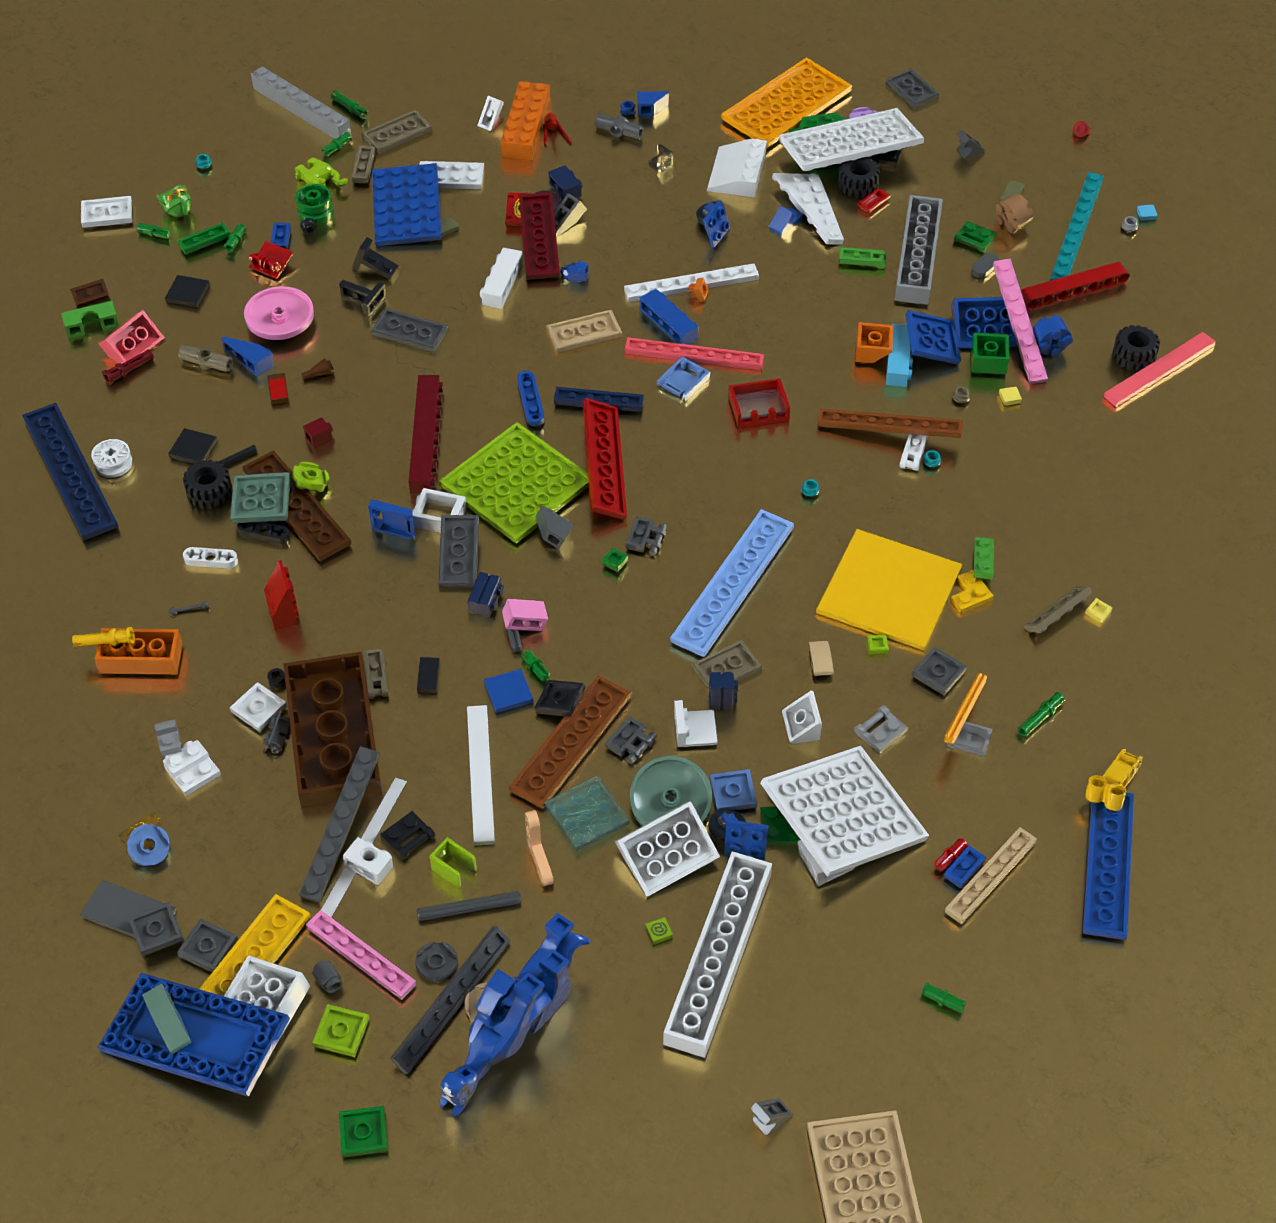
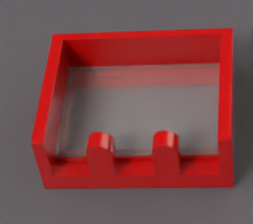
M780 378L729 385L728 399L736 419L737 429L790 421V405Z

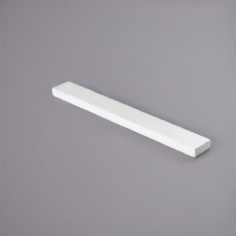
M487 705L468 706L474 846L495 844Z

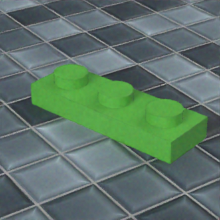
M975 537L974 578L993 580L994 539Z

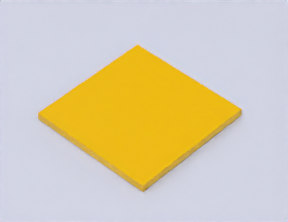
M856 529L816 609V613L877 635H887L888 639L925 651L963 564Z

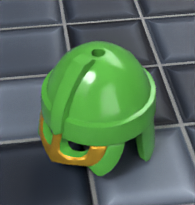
M180 184L166 193L156 195L166 213L177 218L188 215L191 209V197L184 185L182 187Z

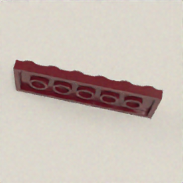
M552 192L519 195L526 278L560 277Z

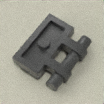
M636 516L625 543V548L644 552L645 547L650 548L649 554L655 556L661 548V540L665 538L667 526L660 524L659 527H655L654 520ZM650 535L655 536L654 540L649 539Z
M630 716L606 741V747L621 757L628 752L630 755L626 760L632 764L635 760H639L642 757V753L646 748H650L653 745L657 735L654 732L646 735L644 733L646 726ZM639 740L641 743L635 747L633 744Z

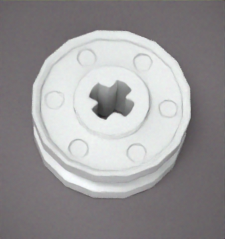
M108 439L100 442L94 447L91 454L96 472L107 478H115L127 473L132 467L133 462L129 446L124 441L118 439Z

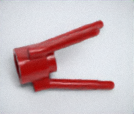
M547 114L544 117L545 123L543 124L544 145H547V129L554 130L557 127L571 144L572 141L560 125L555 114Z

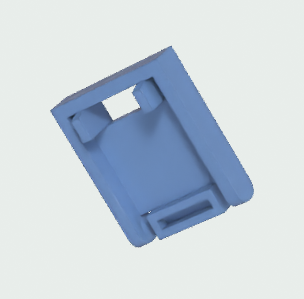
M681 357L658 379L657 385L660 387L663 385V389L687 401L710 378V371ZM687 368L697 373V377L691 375L690 373L684 370Z

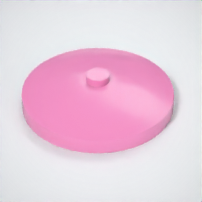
M280 286L268 288L255 294L245 306L244 317L247 327L255 335L270 340H283L294 337L306 330L313 320L314 309L312 301L307 294L296 288Z

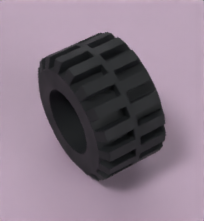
M866 157L842 162L839 167L838 177L840 191L848 194L849 197L865 198V196H868L878 188L880 167L872 159H867Z
M1126 326L1123 330L1120 329L1116 336L1112 352L1113 358L1116 359L1118 364H1121V367L1139 371V369H1143L1156 361L1160 339H1158L1157 334H1154L1153 330H1149L1145 326Z
M202 460L200 463H194L192 467L189 466L184 473L183 483L187 498L196 507L199 506L203 509L205 507L211 509L213 506L218 507L219 504H224L226 499H229L230 494H232L229 471L219 461Z

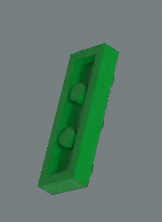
M222 222L177 241L179 247L187 255L227 239L230 231Z

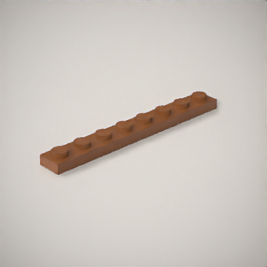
M821 408L817 421L819 427L961 438L963 420Z

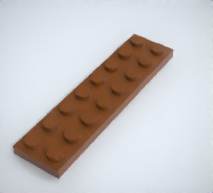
M598 675L582 694L572 716H565L509 785V791L544 809L630 699L631 692Z

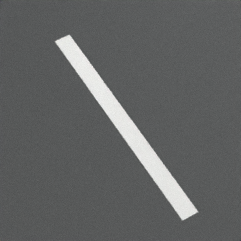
M395 777L363 834L362 840L374 842L407 781ZM347 867L344 868L321 909L330 917H332L356 872Z

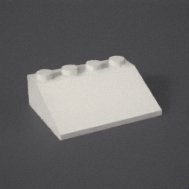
M747 139L720 146L707 191L755 198L766 157L767 141Z
M691 801L674 808L615 840L625 862L646 897L720 857Z
M248 955L224 997L287 1014L291 1020L309 990L310 985L301 972Z

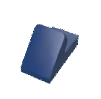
M780 206L769 225V229L782 236L803 219V214L791 207L786 209Z

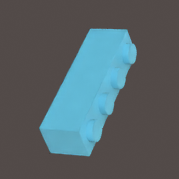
M891 323L893 325L892 353L888 354L886 385L907 387V381L911 380L912 370H909V368H912L913 357H910L912 350L908 328L905 324Z

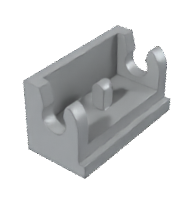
M965 721L953 744L946 743V746L985 757L993 729Z

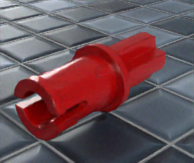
M959 838L950 848H945L944 853L934 862V867L939 871H944L968 847L967 842Z

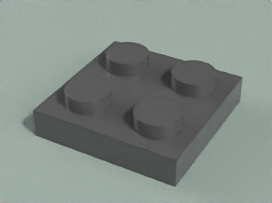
M934 647L912 671V676L945 696L965 673L967 666Z
M169 902L128 918L142 957L184 940Z
M200 918L177 954L178 957L213 972L232 949L238 937L236 934Z

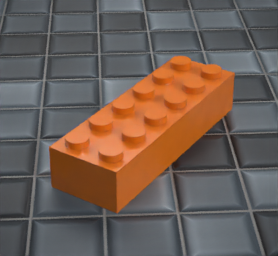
M519 81L500 142L501 157L533 161L544 117L550 103L549 84Z

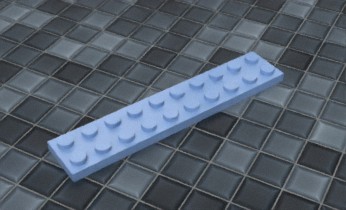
M761 509L672 634L670 642L705 657L793 530L794 523Z

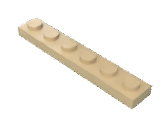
M1019 827L945 908V913L962 925L1033 847L1037 838Z

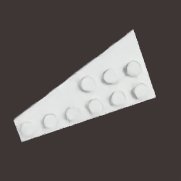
M773 173L772 179L780 184L782 191L787 192L790 201L800 213L807 216L809 224H813L817 228L816 232L826 244L842 245L844 238L819 174Z

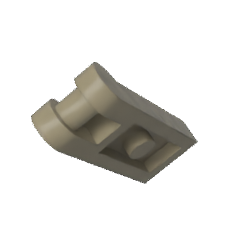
M383 648L364 651L369 699H375V696L389 697ZM381 685V688L374 689V686Z

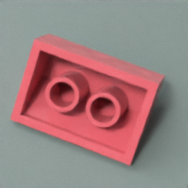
M141 310L98 344L109 358L122 364L145 352L147 349L150 350L165 337L144 310Z

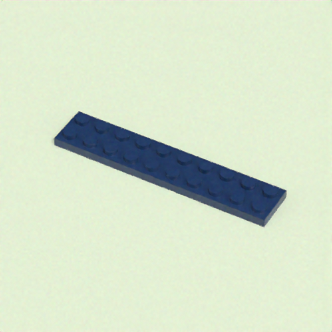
M57 403L23 414V420L83 541L118 528V523Z

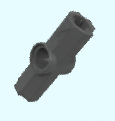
M600 113L596 116L595 126L609 130L615 137L625 135L638 140L642 137L643 127L628 122L623 116L613 118Z

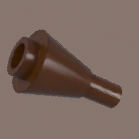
M324 358L312 367L311 370L301 373L305 380L312 376L332 374L331 370H334L331 361H326Z

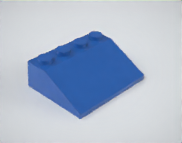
M1003 297L954 298L951 304V312L959 349H971L973 333L1009 335V348H1018Z

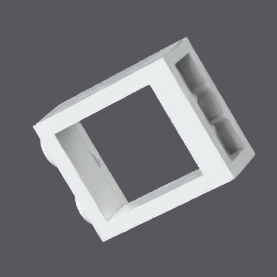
M423 488L421 494L416 498L415 508H412L414 527L441 533V518L422 514L426 503L453 508L450 515H464L467 509L466 497Z

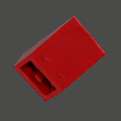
M282 560L278 561L264 588L275 630L296 625V616H299L297 605H295L297 603L293 593V584L290 579H287L290 578L287 567H283Z

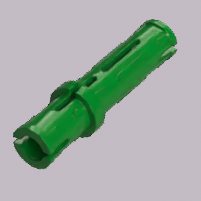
M338 90L332 91L336 96L331 93V99L349 109V112L352 114H356L362 119L367 118L363 113L368 116L369 111L361 107L358 102H353Z
M1055 692L1049 700L1043 701L1039 709L1017 728L1019 734L1027 737L1048 716H1052L1055 710L1065 702L1063 694Z

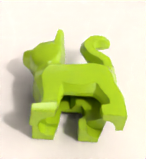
M313 157L307 160L308 166L311 168L310 170L301 164L295 167L296 179L298 181L303 180L306 185L321 184L326 186L325 182L332 177L333 183L337 186H344L348 182L347 178L339 180L340 174L330 164Z

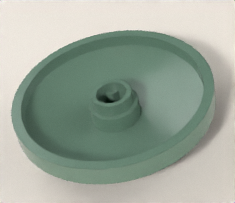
M663 756L651 760L638 771L631 785L630 804L632 812L642 826L691 801L703 823L711 808L712 789L706 774L698 765L683 757Z

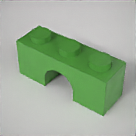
M113 301L61 313L68 339L85 335V327L92 323L101 325L103 331L119 327Z

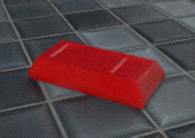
M877 188L858 202L857 205L865 212L870 213L888 200L891 195Z

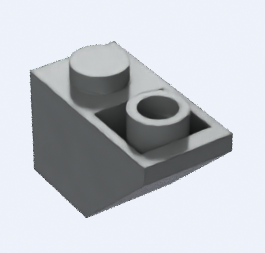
M544 505L541 506L535 516L543 540L559 549L574 524Z

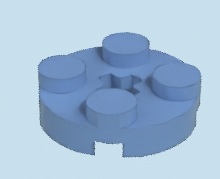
M144 824L131 832L126 842L127 852L135 863L141 866H153L160 863L167 856L170 840L165 830L161 827ZM147 840L150 842L152 840L154 843L152 845L153 850H145L143 848L145 845L143 841Z

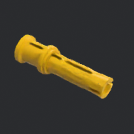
M132 627L122 630L113 628L109 632L73 635L72 642L76 643L73 645L74 647L100 644L117 646L120 643L134 644L135 641Z

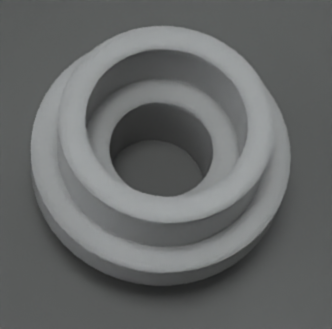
M1128 216L1122 221V228L1126 231L1131 232L1138 229L1139 224L1135 217Z

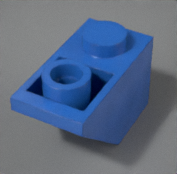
M669 91L637 92L638 117L655 116L669 104Z

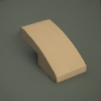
M828 641L809 642L811 666L814 676L834 674Z

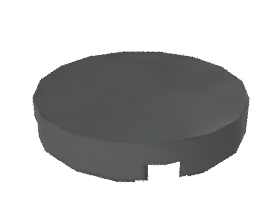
M430 942L422 946L417 952L415 960L416 971L427 982H444L450 979L457 970V953L452 946L445 942Z

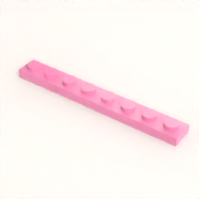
M1011 258L994 261L993 267L1029 384L1047 382L1048 377Z

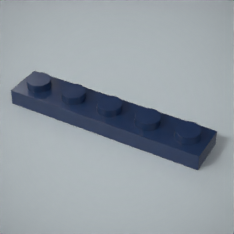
M556 387L554 404L583 407V401L585 398L618 407V410L632 412H642L644 401L643 394Z

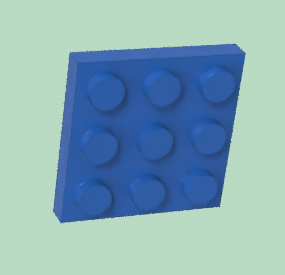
M910 310L907 311L905 317L912 355L958 365L961 362V355L954 320Z

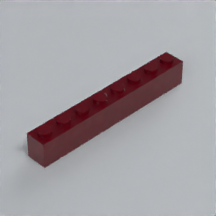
M418 375L408 481L410 494H421L423 488L432 490V486H436V475L433 474L437 472V462H435V459H438V448H436V445H439V435H437V432H440V421L438 419H441V408L439 406H442V395L440 393H443V382H440L439 375Z

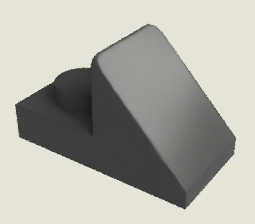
M962 129L957 133L961 138L959 141L961 145L957 148V151L964 159L986 151L976 139Z
M779 1098L756 1102L751 1108L756 1114L753 1117L754 1123L765 1135L770 1134L793 1115Z

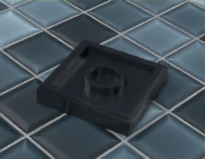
M177 275L165 300L168 303L198 308L210 286L209 280Z
M184 428L168 453L169 458L192 464L200 463L202 460L206 461L218 441L217 436Z
M548 680L534 707L535 712L571 717L585 690L584 683Z

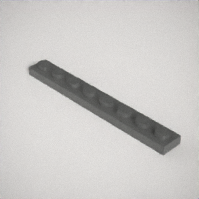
M360 746L300 891V898L320 904L379 759V752Z
M492 926L390 1057L392 1062L403 1073L408 1074L465 1001L469 991L471 992L510 942L498 926Z

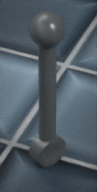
M204 601L202 604L179 609L172 607L169 609L170 615L174 616L178 612L198 608L207 609L209 603Z

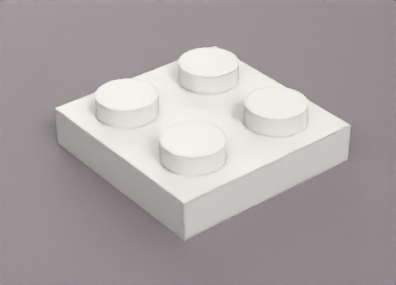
M257 682L230 707V711L260 732L270 723L273 716L276 717L279 711H283L287 707L286 701Z

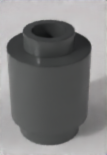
M320 961L314 966L312 975L324 991L334 993L341 988L343 984L341 981L342 977L330 961Z

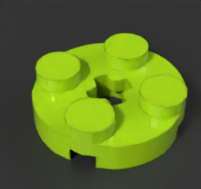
M301 462L299 466H294L292 478L299 489L322 492L327 486L329 474L325 469L324 471L320 470L317 464Z

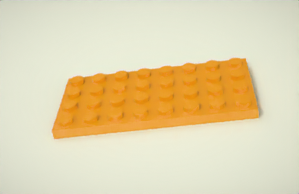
M806 57L723 112L721 119L752 139L767 141L766 148L779 140V135L789 133V129L799 127L802 117L817 115L852 91V85Z

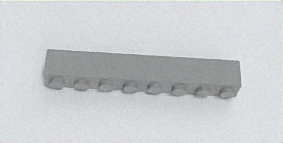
M263 66L251 73L253 89L325 134L336 139L345 132L351 135L350 121L343 115Z

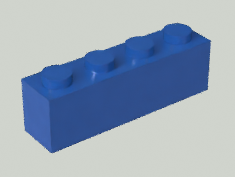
M655 288L640 297V310L676 343L688 345L698 339V325L659 290Z

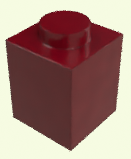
M322 417L303 426L305 439L313 449L333 440L331 433L333 428Z

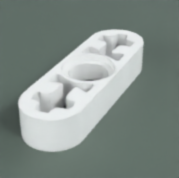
M189 547L183 552L184 561L189 566L231 569L238 564L237 554L233 550ZM210 555L215 556L213 560H206Z

